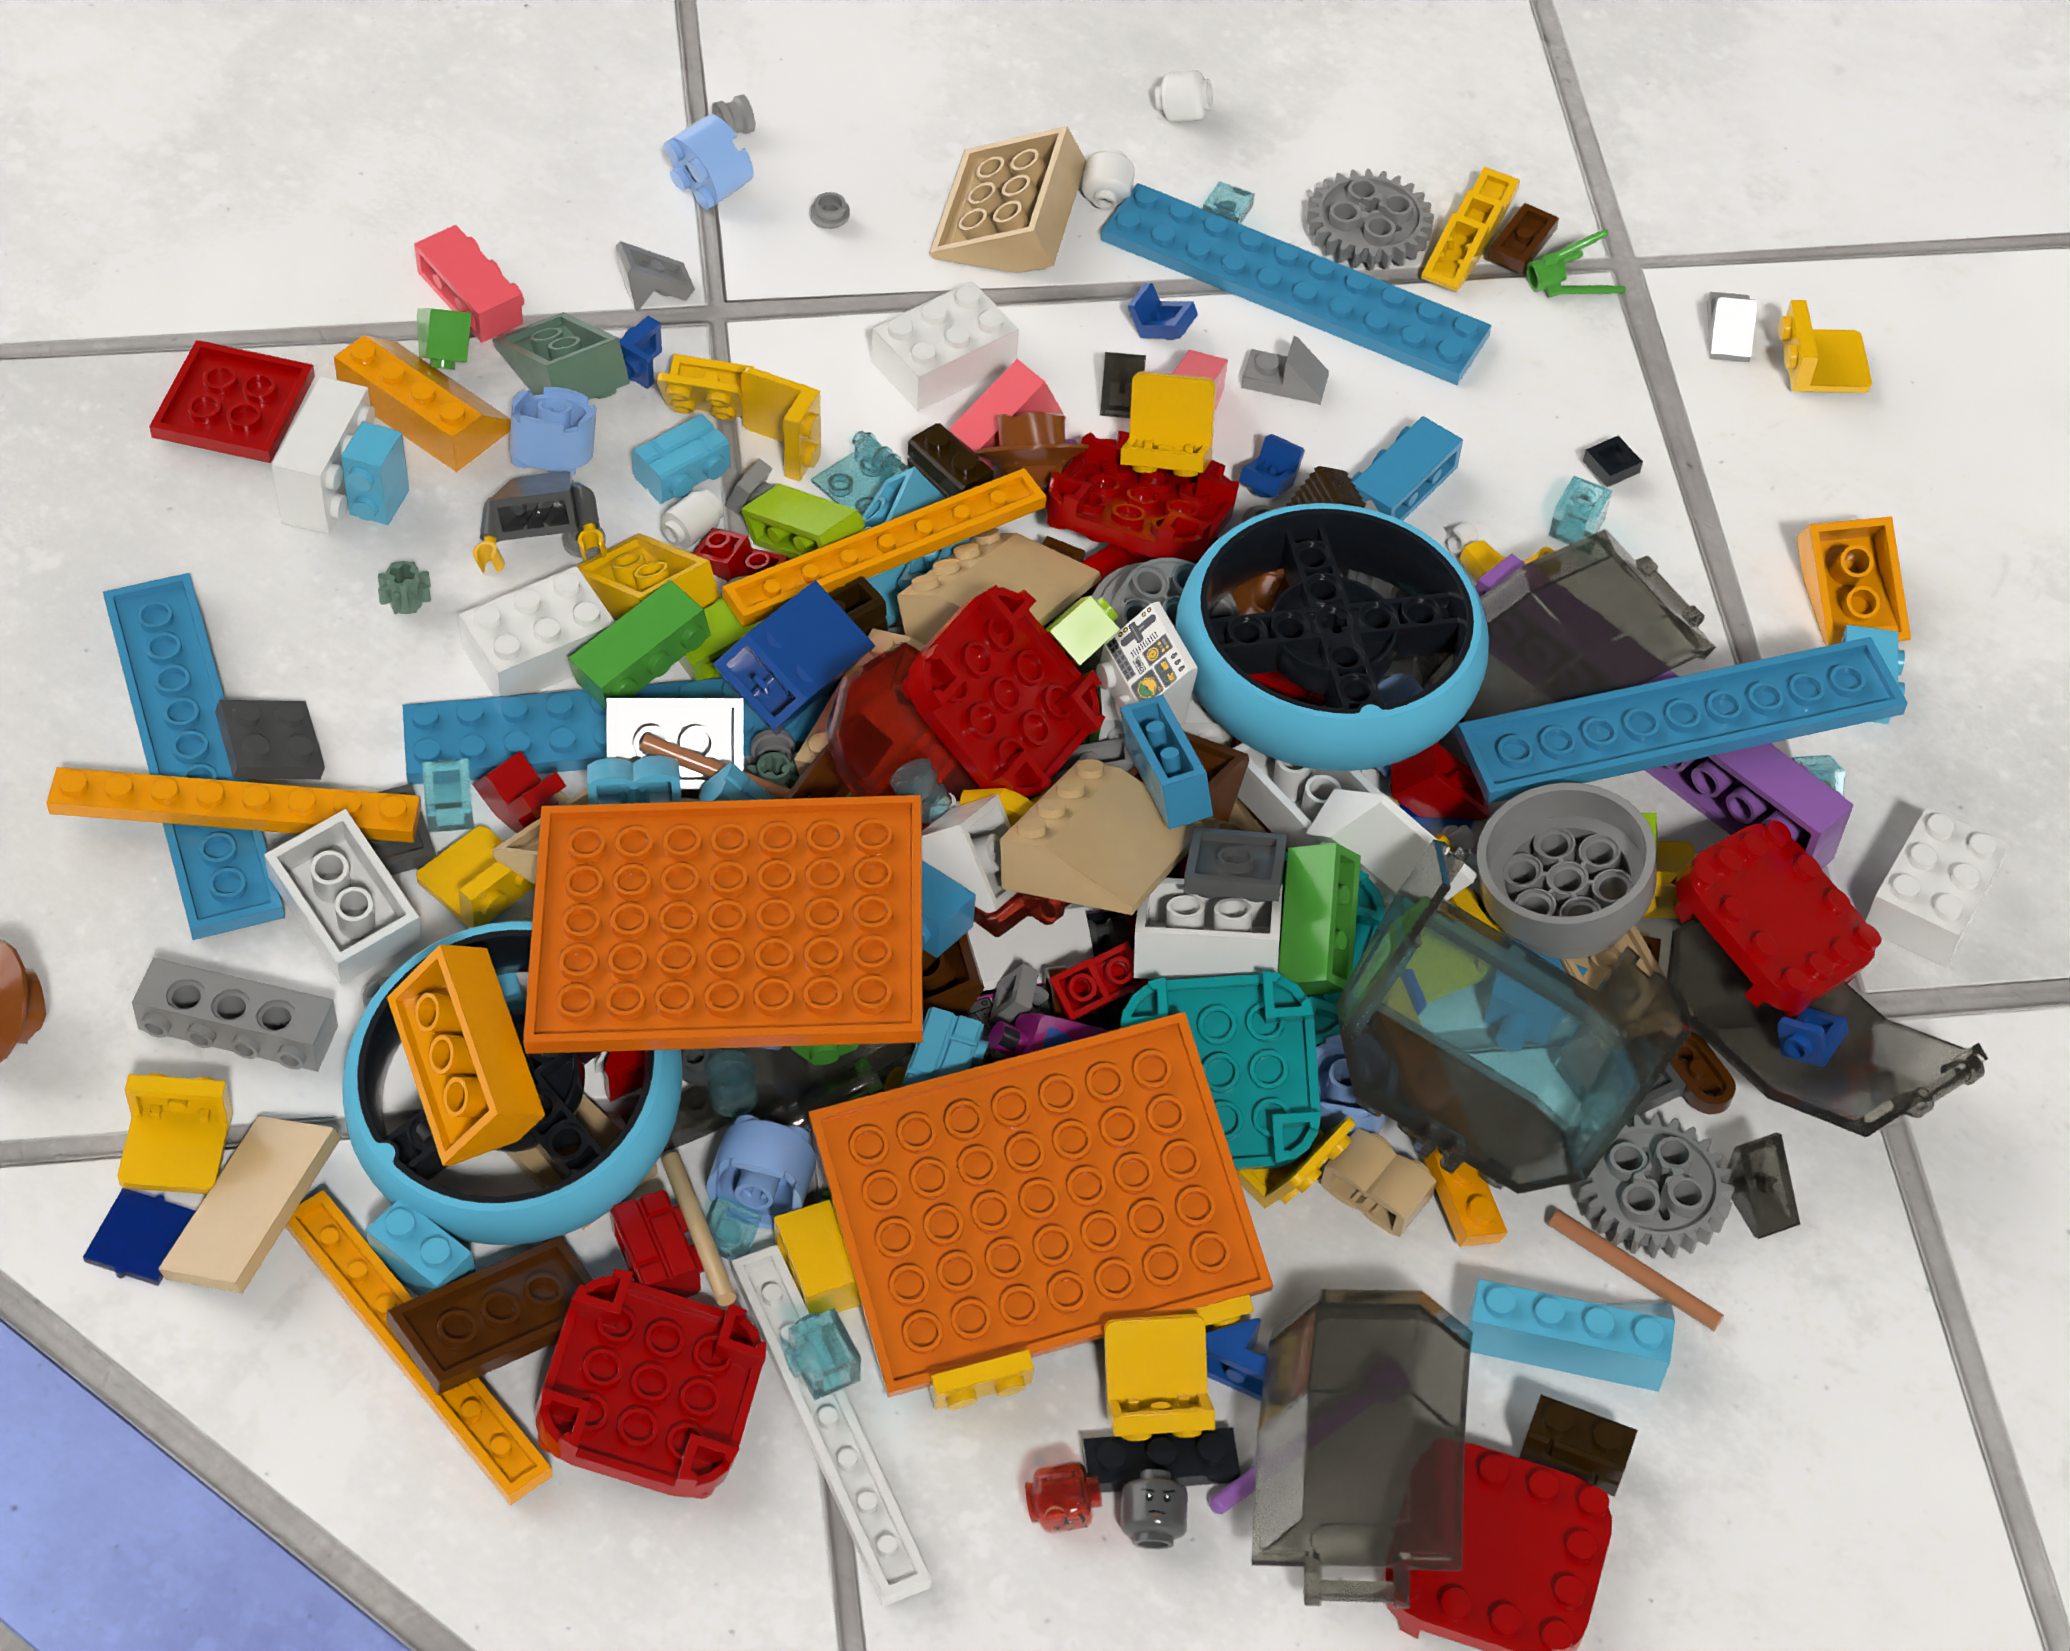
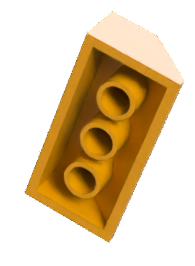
M363 335L334 356L337 380L368 387L370 406H374L376 418L395 431L402 432L404 437L455 472L461 470L510 432L511 418L435 367H430L429 363L398 342Z
M440 944L387 999L442 1165L452 1166L519 1141L545 1116L488 949Z

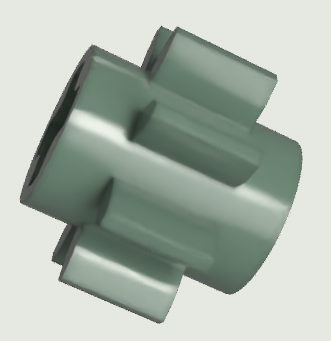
M400 561L391 563L386 574H378L379 602L381 605L390 603L394 614L417 613V610L422 606V602L431 601L429 572L422 571L419 573L415 562Z
M781 751L779 753L759 754L757 766L747 765V773L789 789L800 778L795 762L790 763L789 759Z

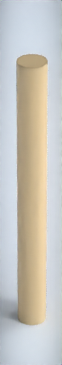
M676 1152L668 1153L663 1157L662 1164L717 1304L719 1306L731 1305L736 1300L735 1291L681 1156Z

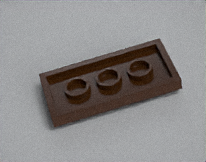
M558 1236L388 1309L386 1323L436 1394L440 1395L558 1342L572 1297L580 1284L584 1286L593 1279L561 1236Z

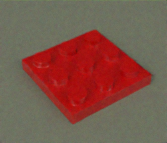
M196 340L149 425L151 438L271 463L315 377L313 364Z

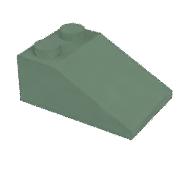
M564 312L492 339L494 347L528 389H531L533 395L543 394L544 387H560L580 392L589 399L610 397L617 392V388L630 384L619 338Z

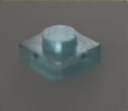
M1219 181L1203 204V211L1241 224L1253 206L1255 194Z
M718 1197L712 1201L706 1221L720 1256L731 1261L750 1253L762 1216Z

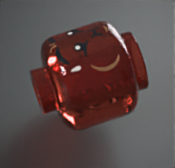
M1079 1461L1041 1466L1034 1472L1033 1481L1025 1483L1026 1500L1031 1522H1039L1040 1526L1047 1533L1086 1528L1092 1523L1094 1517L1093 1508L1103 1506L1098 1476L1088 1477L1085 1467Z

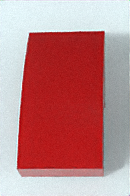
M712 528L693 552L694 555L709 560L713 574L728 582L733 578L747 577L789 560V557L752 548L748 535Z
M1128 941L1049 978L1048 982L1067 1019L1073 1021L1143 988L1148 984V979L1134 978V952Z

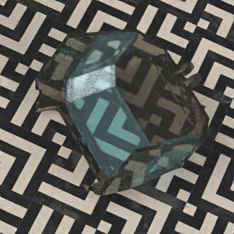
M1433 839L1396 893L1343 991L1336 1000L1340 1036L1354 1097L1357 1098V1103L1368 1113L1380 1117L1383 1113L1398 1122L1397 1126L1403 1133L1417 1140L1414 1148L1418 1155L1428 1158L1438 1146V1151L1442 1154L1440 1160L1441 1168L1450 1174L1454 1173L1465 1162L1477 1169L1479 1176L1489 1185L1497 1189H1502L1505 1186L1517 1194L1584 1181L1591 1174L1691 1034L1673 984L1659 972L1654 971L1649 977L1636 965L1641 956L1628 945L1596 990L1444 899L1451 889V882L1471 855V851L1459 846L1456 852L1452 854L1449 853L1451 847L1445 842Z

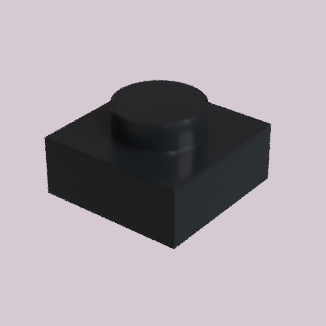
M1619 435L1586 449L1583 462L1606 487L1639 474L1643 461Z

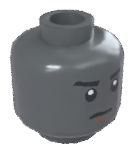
M1156 1469L1143 1470L1140 1472V1479L1132 1480L1123 1487L1121 1529L1125 1535L1133 1538V1545L1147 1549L1171 1548L1174 1546V1540L1179 1539L1186 1533L1188 1516L1187 1489L1184 1485L1171 1480L1170 1472Z

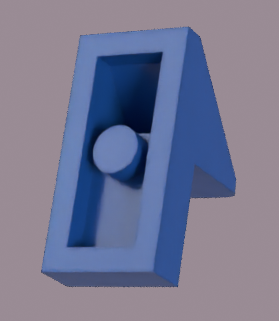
M1255 1318L1207 1332V1377L1279 1409L1287 1392L1291 1368L1282 1365L1278 1359L1271 1355L1252 1352L1257 1342L1261 1319Z

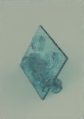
M859 431L852 440V443L855 445V451L811 478V482L834 502L857 509L863 517L885 480L913 467H907L901 461V457L893 453L892 449L888 446L882 447L872 432L865 433L864 431Z

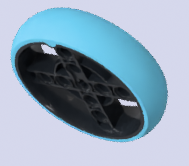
M1330 503L1293 505L1267 511L1237 525L1208 548L1195 565L1186 581L1177 609L1176 631L1198 667L1193 693L1207 713L1223 729L1250 748L1282 762L1310 769L1325 771L1367 770L1402 761L1429 748L1443 738L1466 714L1484 680L1488 664L1489 635L1485 613L1474 584L1460 564L1437 541L1414 526L1393 516L1358 506ZM1338 568L1362 572L1379 578L1404 591L1409 597L1384 599L1378 592L1367 585L1341 577ZM1284 570L1289 588L1278 597L1271 612L1211 618V613L1217 604L1241 584L1268 572ZM1445 652L1453 653L1451 668L1429 688L1402 701L1388 705L1383 704L1377 682L1386 674L1394 658ZM1279 671L1294 684L1304 689L1324 694L1328 707L1313 705L1284 696L1254 680L1249 674Z
M509 921L473 927L450 935L414 955L388 978L369 1002L353 1034L345 1060L342 1087L347 1131L353 1150L372 1183L392 1204L399 1200L416 1212L425 1215L451 1237L468 1242L489 1245L535 1243L565 1235L596 1221L608 1213L614 1205L621 1203L650 1172L670 1138L680 1105L683 1074L681 1049L643 1050L645 1069L640 1098L627 1125L604 1152L575 1117L584 1093V1065L602 1052L558 1053L553 1057H543V1053L526 1054L523 1044L526 1011L512 1010L509 1013L543 1110L547 1109L552 1112L546 1119L539 1121L519 1141L495 1149V1151L519 1152L536 1148L563 1181L520 1195L494 1197L459 1193L429 1181L448 1166L442 1165L436 1144L423 1145L425 1140L432 1135L424 1109L388 1135L383 1117V1090L389 1067L402 1042L387 997L440 944L487 948L497 976L508 973L529 972L533 921ZM569 1144L581 1145L580 1149L572 1155H559L560 1151Z

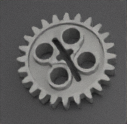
M1352 169L1350 178L1336 173L1335 182L1325 179L1323 188L1316 187L1314 189V196L1309 198L1306 224L1309 225V236H1316L1315 245H1326L1325 255L1327 256L1337 252L1339 254V263L1349 258L1353 259L1354 268H1357L1361 262H1367L1370 270L1374 269L1375 263H1381L1385 269H1389L1392 260L1403 266L1406 256L1415 260L1418 250L1425 251L1427 241H1430L1433 229L1434 214L1430 213L1432 204L1431 202H1424V192L1413 193L1414 183L1402 186L1400 184L1401 176L1399 175L1389 180L1387 179L1386 171H1382L1376 177L1373 176L1370 169H1366L1365 176H1359Z
M1637 1114L1633 1117L1631 1127H1628L1619 1118L1615 1121L1613 1131L1602 1127L1597 1140L1590 1138L1586 1151L1582 1153L1580 1158L1579 1171L1575 1181V1185L1581 1187L1577 1200L1579 1203L1588 1204L1585 1213L1586 1219L1600 1217L1597 1228L1599 1234L1609 1230L1615 1232L1613 1244L1616 1246L1624 1239L1631 1241L1630 1250L1632 1254H1636L1641 1245L1648 1246L1651 1258H1655L1659 1248L1665 1247L1671 1258H1675L1680 1245L1688 1253L1692 1254L1698 1241L1708 1245L1713 1233L1721 1232L1725 1218L1728 1217L1733 1204L1730 1200L1734 1192V1186L1728 1184L1732 1171L1728 1168H1720L1724 1154L1708 1153L1712 1142L1710 1138L1700 1142L1695 1141V1127L1689 1128L1684 1133L1678 1131V1119L1674 1118L1669 1126L1665 1127L1661 1126L1659 1116L1654 1114L1650 1125H1645ZM1667 1161L1674 1162L1677 1165L1670 1164ZM1620 1166L1627 1167V1168H1629L1630 1170H1625V1169L1621 1168ZM1679 1201L1686 1202L1690 1206L1681 1204ZM1632 1207H1638V1208H1641V1209L1644 1210V1211H1638V1210H1635V1209L1632 1208Z

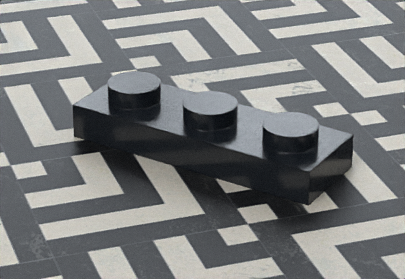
M1233 1427L1204 1430L1201 1435L1191 1438L1176 1437L1172 1433L1152 1434L1151 1438L1143 1441H1128L1121 1436L1084 1438L1082 1442L1088 1494L1122 1491L1128 1482L1140 1479L1141 1471L1150 1469L1168 1471L1171 1473V1480L1184 1486L1231 1483L1240 1477Z

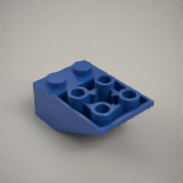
M815 580L745 634L713 665L717 672L777 736L876 645Z

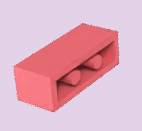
M453 225L414 243L419 275L452 311L472 313L470 331L481 343L523 324L522 306L524 305V297L520 288L515 283L510 284L502 275L497 263L492 259L488 260L480 251L475 239L471 236L467 237L457 225Z

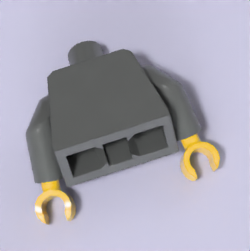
M569 471L511 479L484 503L480 539L483 542L478 544L473 550V557L482 573L485 572V565L490 560H492V564L497 572H500L505 566V561L496 546L497 542L577 532L578 528L582 531L578 536V544L583 560L587 561L586 552L592 547L600 548L602 558H605L607 550L602 532L598 530L600 524L596 497L593 491L579 482L573 483L571 472Z

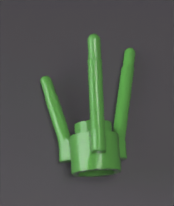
M1603 229L1554 253L1543 255L1542 259L1528 262L1526 274L1534 292L1546 290L1549 298L1561 294L1624 293L1626 291L1625 286H1561V282L1565 281L1567 277L1565 264L1583 257L1584 253L1581 249L1607 237L1609 231Z

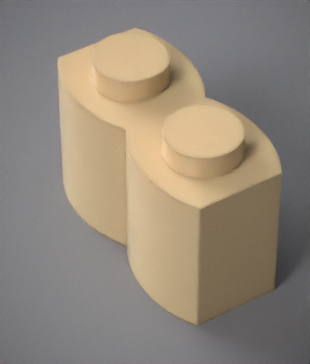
M1357 1128L1350 1136L1352 1142L1334 1160H1330L1326 1164L1320 1184L1342 1203L1360 1210L1371 1222L1386 1232L1400 1237L1432 1198L1437 1181L1422 1162L1397 1155L1383 1136Z

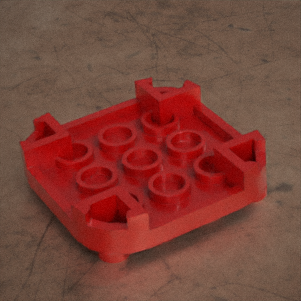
M1120 430L1118 431L1117 439H1098L1091 432L1082 437L1081 444L1089 445V450L1074 457L1062 473L1053 471L1045 504L1047 512L1046 523L1050 527L1069 529L1085 535L1091 541L1098 543L1107 542L1124 548L1132 555L1148 556L1155 559L1177 558L1190 562L1205 554L1213 540L1219 536L1232 518L1240 481H1231L1224 475L1226 465L1211 460L1203 473L1198 472V475L1193 477L1177 476L1173 474V470L1157 468L1155 472L1141 473L1132 470V466L1120 465L1121 448L1130 435L1129 432Z
M994 585L965 602L916 655L909 668V676L902 683L904 695L912 701L922 719L981 789L1006 788L1029 799L1052 786L1054 783L1051 779L1088 735L1100 729L1105 716L1099 714L1100 703L1096 687L1102 685L1094 670L1082 675L1029 611L1037 601L1025 589L1016 593L1004 587L998 588L997 585Z
M1771 820L1767 825L1760 823L1749 825L1703 850L1671 881L1675 885L1679 904L1673 910L1682 924L1696 916L1754 984L1744 996L1756 1007L1764 1001L1779 1010H1784L1785 1016L1788 1018L1799 1016L1815 1001L1845 983L1847 985L1875 957V949L1882 941L1879 932L1865 922L1860 913L1851 904L1848 896L1833 884L1821 870L1819 863L1791 838V832L1788 827L1778 820Z
M614 1269L612 1275L593 1279L584 1286L580 1284L571 1299L537 1403L535 1425L538 1431L537 1440L539 1446L544 1451L552 1453L555 1457L573 1466L670 1496L694 1497L697 1499L709 1497L715 1488L725 1481L740 1450V1442L761 1369L766 1359L767 1342H762L758 1330L745 1317L747 1310L732 1303L728 1305L727 1310H723L631 1281L634 1271Z
M1448 1439L1437 1440L1432 1444L1430 1450L1421 1456L1412 1472L1383 1569L1380 1596L1384 1597L1388 1610L1401 1623L1399 1630L1418 1639L1421 1630L1482 1651H1577L1589 1623L1612 1535V1515L1608 1508L1609 1497L1603 1489L1592 1486V1484L1574 1475L1477 1444L1453 1442Z

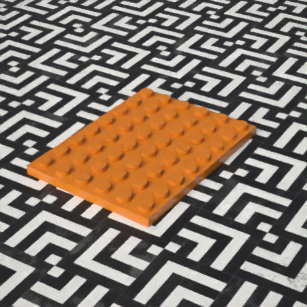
M921 795L541 806L523 1039L526 1054L923 1042Z
M1185 1012L808 1112L887 1398L929 1387L931 1375L1028 1349L1031 1358L1104 1338V1326L1111 1319L1172 1315L1249 1294L1252 1297L1270 1292L1273 1289L1269 1270Z

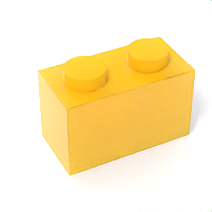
M830 1200L775 1216L774 1243L779 1247L812 1321L860 1306V1298L839 1223Z

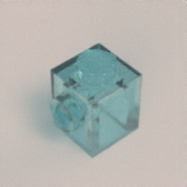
M1573 476L1555 507L1548 536L1587 551L1606 518L1613 490Z
M835 1308L821 1314H808L799 1319L795 1325L789 1327V1348L784 1350L786 1363L794 1378L802 1376L814 1401L860 1382L861 1356Z

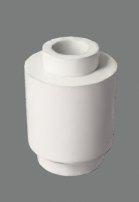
M703 489L700 492L693 491L662 514V534L673 546L687 549L707 535L712 528H716L719 525L720 519L724 516V508L717 496L707 489Z

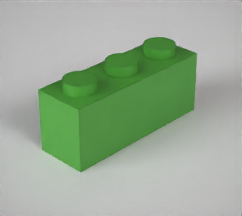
M669 580L568 657L577 684L606 710V698H634L639 690L656 677L663 676L683 656L690 651L698 649L705 639L711 636L704 609L672 580Z
M1338 843L1288 848L1287 865L1283 873L1285 895L1284 907L1281 912L1280 927L1282 933L1278 973L1298 984L1306 996L1351 992L1361 856Z

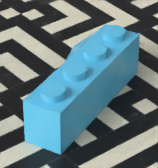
M913 467L885 480L862 517L865 522L864 530L946 498ZM908 563L866 579L886 602L887 616L885 617L888 627L894 624L901 616L897 599L901 589L897 582Z
M1478 1279L1470 1307L1463 1351L1659 1392L1670 1364L1675 1317L1671 1303H1592Z

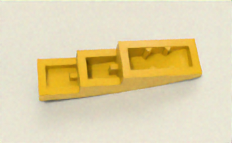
M1483 167L1473 189H1468L1457 213H1452L1421 274V279L1455 292L1459 291L1504 218L1519 189L1520 179Z

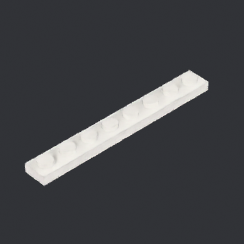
M778 1245L731 1260L733 1276L763 1342H767L766 1349L882 1606L884 1607L930 1589L931 1576Z

